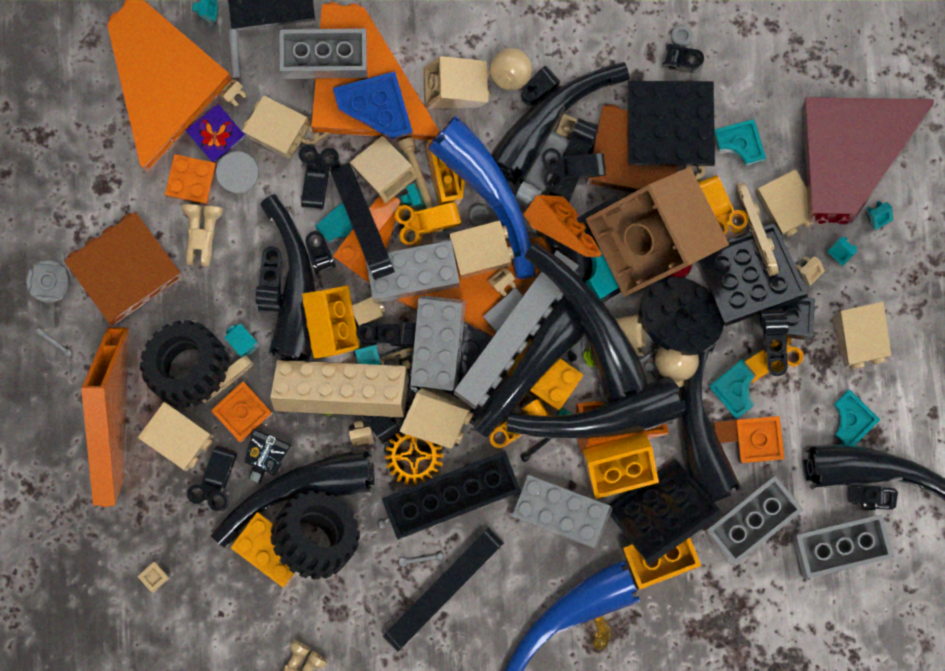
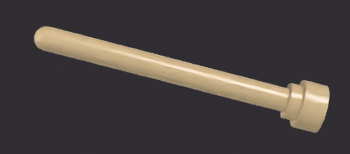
M413 137L403 139L397 143L399 150L407 156L408 162L413 166L418 175L415 180L426 209L432 208L434 204L414 154L415 141Z

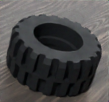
M179 320L172 322L173 325L171 326L168 324L162 326L160 332L156 331L152 334L153 338L151 341L148 340L146 342V350L141 353L140 358L143 362H140V370L143 372L141 376L147 387L165 403L168 402L171 406L178 407L180 405L182 408H189L190 404L197 406L202 404L201 401L204 399L208 401L212 398L211 394L214 391L216 393L221 388L219 384L226 379L224 371H228L229 364L226 362L228 355L221 341L203 324L194 323L191 320H185L182 323ZM188 349H199L200 356L196 368L186 377L170 379V366L176 356Z
M305 491L304 494L298 493L293 498H290L274 519L271 527V544L275 545L273 550L276 556H280L281 559L279 561L283 565L286 564L290 567L289 570L291 572H298L304 578L311 576V579L319 580L321 577L326 579L333 574H337L351 559L359 545L360 531L357 530L359 525L357 520L353 519L354 514L351 509L348 510L342 500L341 502L336 500V496L332 494L328 496L325 495V492L317 491V493ZM300 523H311L321 528L329 538L330 547H320L311 543L302 533Z

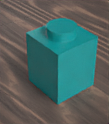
M241 323L238 326L234 324L226 331L227 335L224 338L241 358L245 355L248 356L260 346Z

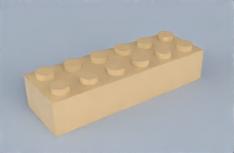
M277 360L270 399L275 411L404 417L409 376L406 366Z

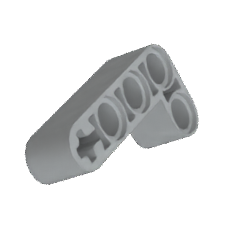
M554 131L551 132L525 182L523 181L515 196L519 206L527 209L536 195H544L547 189L544 185V176L550 169L546 168L542 163L543 152L546 149L555 148L560 152L561 157H564L570 139ZM549 153L546 155L545 160L548 164H555L558 158L556 154ZM554 174L547 178L548 184H550Z

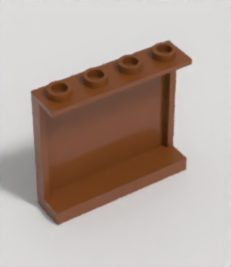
M614 104L603 105L593 154L604 153L606 175L589 177L587 184L634 193L651 183L677 173L678 166H628V110L619 109L620 107Z
M136 212L126 214L121 218L120 223L107 227L101 236L91 238L85 243V247L79 251H72L67 255V259L64 260L111 327L182 278L180 271Z

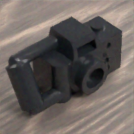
M862 485L849 486V503H853L852 505L861 504L862 510H893L897 506L898 491L896 488ZM884 493H889L888 504H884ZM866 504H872V508L866 507Z

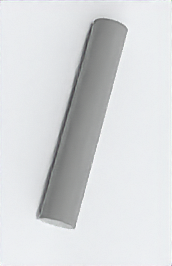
M230 29L229 44L232 79H240L237 30Z

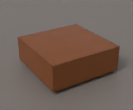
M736 420L713 423L714 430L721 444L738 442Z

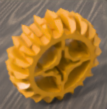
M399 433L395 434L399 439L397 442L393 439L389 440L394 447H386V451L392 452L391 455L385 456V460H392L386 467L395 468L390 474L394 476L399 473L396 479L398 482L404 477L406 478L404 481L405 485H408L411 479L413 480V486H415L418 479L421 480V483L425 482L424 477L426 476L429 480L433 479L430 474L431 472L439 474V471L434 467L435 465L439 467L443 465L442 462L437 461V458H444V454H437L436 452L442 449L441 445L435 447V443L407 434L401 437ZM417 439L427 443L432 453L419 451ZM411 440L410 449L405 453L397 454L399 447L404 442ZM413 446H415L417 455L420 453L421 456H425L416 459L415 468L414 463L411 462L412 459H408V456L412 455ZM432 460L428 469L418 474L420 462ZM397 461L409 462L411 474L402 471Z

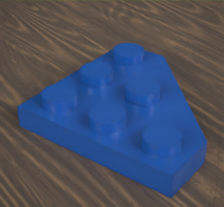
M395 71L333 88L338 109L344 114L390 139L413 134Z

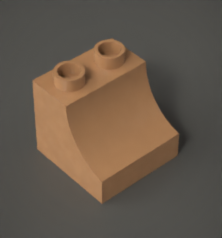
M691 167L651 183L586 218L624 297L729 245Z

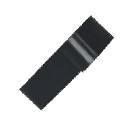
M578 118L564 157L589 154L599 126ZM557 175L553 183V186L558 185L560 182L559 177ZM579 178L563 180L562 186L558 190H551L549 196H563L570 202Z

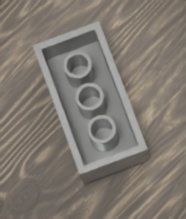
M280 29L281 78H367L366 29Z
M451 240L388 252L395 273L375 281L367 264L374 303L460 287Z
M425 295L419 298L411 374L412 386L452 391L458 386L466 300Z
M528 475L512 516L520 521L597 550L612 512V507Z
M775 475L704 530V532L730 565L734 566L801 513L803 509Z
M882 514L792 536L803 579L894 558Z

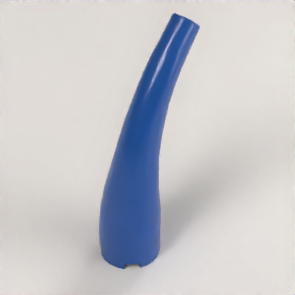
M454 116L448 122L449 126H446L435 136L427 149L484 198L496 213L501 224L506 226L508 239L514 254L513 264L516 278L527 279L534 277L535 267L525 259V254L531 247L522 212L513 191L483 142L463 121Z
M625 560L609 565L594 573L555 601L525 634L504 671H524L534 654L554 634L641 602L639 596L633 597L632 593L637 592L628 569L625 571L622 569V567L627 566Z

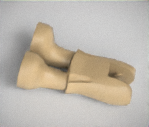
M183 204L182 211L189 218L186 264H195L196 249L202 250L201 266L208 267L212 257L215 223L222 216L223 208L204 206V229H200L203 207Z
M293 640L290 644L292 656L288 664L284 666L283 671H300L297 668L311 650L303 643ZM312 651L301 671L323 669L328 664V661L317 652Z

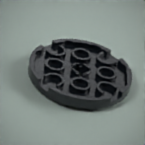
M681 277L662 278L652 283L641 297L639 309L641 324L649 337L668 351L670 349L682 352L681 355L701 354L711 349L722 334L724 323L712 294L706 287L692 280ZM677 313L686 314V319L680 318Z

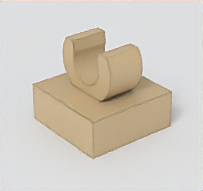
M233 79L217 94L222 100L230 102L235 106L239 105L235 101L237 94L243 98L246 97V94L240 90L243 86Z
M564 114L556 133L571 140V135L578 119Z
M815 256L811 259L804 257L803 259L806 263L804 267L796 265L803 281L809 286L825 272L821 261Z
M504 267L487 280L488 284L503 296H507V293L504 291L507 285L513 289L516 288L515 283L512 282L515 279L514 276Z
M362 420L354 422L355 430L349 431L353 448L373 444L374 438L371 428H364Z
M153 562L138 576L152 593L170 579L156 562Z

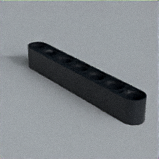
M350 162L330 169L374 281L395 273Z
M488 527L382 637L399 652L504 542Z

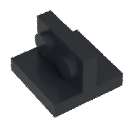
M807 297L779 307L783 308L784 314L787 315L789 331L786 334V338L812 341L815 298Z

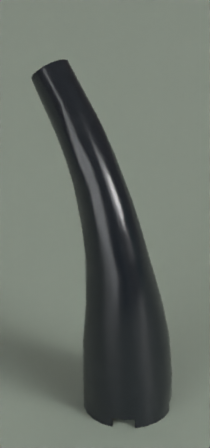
M617 63L577 77L546 95L523 114L504 134L491 153L506 180L513 184L517 180H520V184L523 181L525 182L542 148L563 113L581 98L600 88L628 81L630 77L626 63Z
M273 194L265 198L260 205L268 219L276 223L283 237L288 255L289 270L269 349V356L274 357L276 353L281 355L280 360L283 361L305 360L306 362H311L313 352L302 294L315 291L312 268L305 245L293 219L278 196Z
M535 242L525 254V259L542 271L561 290L575 310L588 339L605 394H607L608 398L619 399L626 397L625 392L635 389L636 393L644 389L647 385V380L633 345L613 315L595 292L569 266Z
M563 295L559 302L556 300L552 306L554 309L546 319L544 318L541 327L514 372L486 410L473 424L474 428L481 435L488 438L548 370L585 335L583 326L565 295Z
M714 345L708 351L698 354L699 365L697 371L691 378L684 380L681 401L685 400L686 410L684 415L681 416V431L688 472L715 503L731 496L730 491L733 488L739 491L742 487L702 402L703 371L708 354L713 353Z
M661 377L647 384L638 393L634 390L628 393L625 398H619L586 412L561 416H538L510 412L507 432L554 439H589L631 434L658 427L683 416L686 404L685 400L680 401L677 391L680 390L678 385L669 377Z
M842 444L809 445L804 449V452H808V459L803 460L804 475L806 481L812 482L810 485L811 489L899 481L927 490L945 501V478L909 459L880 450Z
M371 450L349 451L331 455L297 467L273 479L240 503L210 536L218 544L226 548L237 537L238 531L257 512L261 513L277 503L293 498L298 493L304 494L305 491H314V493L321 491L325 492V495L328 496L330 494L340 496L374 493L373 488L370 487V485H375L374 463L368 462V457L372 456Z

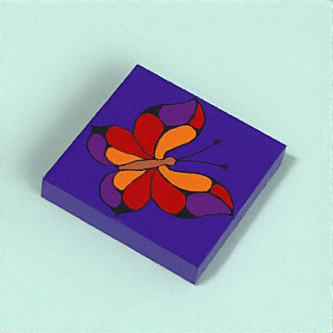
M219 104L185 130L214 163L246 137Z

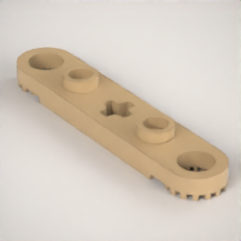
M745 182L736 184V192L739 193L737 195L740 196L739 200L743 211L748 216L749 227L762 260L767 264L765 265L767 267L766 270L769 276L778 274L777 262L772 252L774 245L772 239L767 238L759 219L760 210L757 202L753 203Z

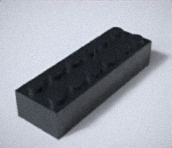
M506 451L386 496L382 498L396 538L399 541L520 494L521 490Z

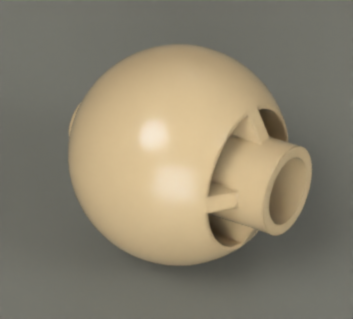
M506 48L499 51L493 57L490 64V75L494 83L501 89L515 91L521 89L530 80L532 63L521 49Z
M660 346L655 357L658 372L662 377H669L678 387H682L684 380L691 378L697 371L699 365L698 354L681 355L682 352L672 349L668 351Z

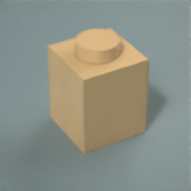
M373 297L352 305L354 316L359 326L363 323H375L384 319L382 314L386 312L382 302L374 303Z

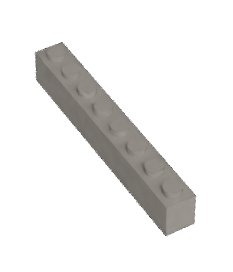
M556 251L554 255L578 275L576 271L579 265L559 251ZM543 272L539 274L454 390V395L472 408L476 409L478 405L482 407L490 397L487 395L491 387L496 389L503 379L500 377L504 370L509 371L515 360L513 357L515 354L523 352L528 345L526 339L529 335L534 336L541 327L538 323L542 317L546 319L554 309L551 307L555 300L559 302L564 294Z

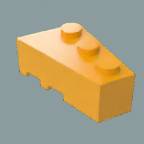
M428 140L425 149L438 206L448 203H457L459 205L463 199L465 181L427 149L432 141Z

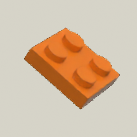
M174 154L165 196L207 205L217 164Z
M244 381L211 410L240 443L252 433L254 428L257 429L273 414Z
M780 416L736 420L740 464L785 459Z

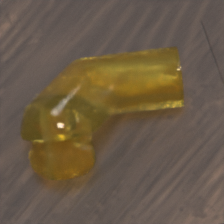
M604 616L593 620L598 629L593 645L598 650L605 649L612 636Z

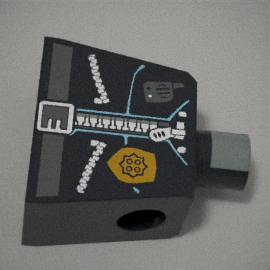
M254 428L245 457V463L253 466L248 479L260 484L265 472L275 476L294 446Z

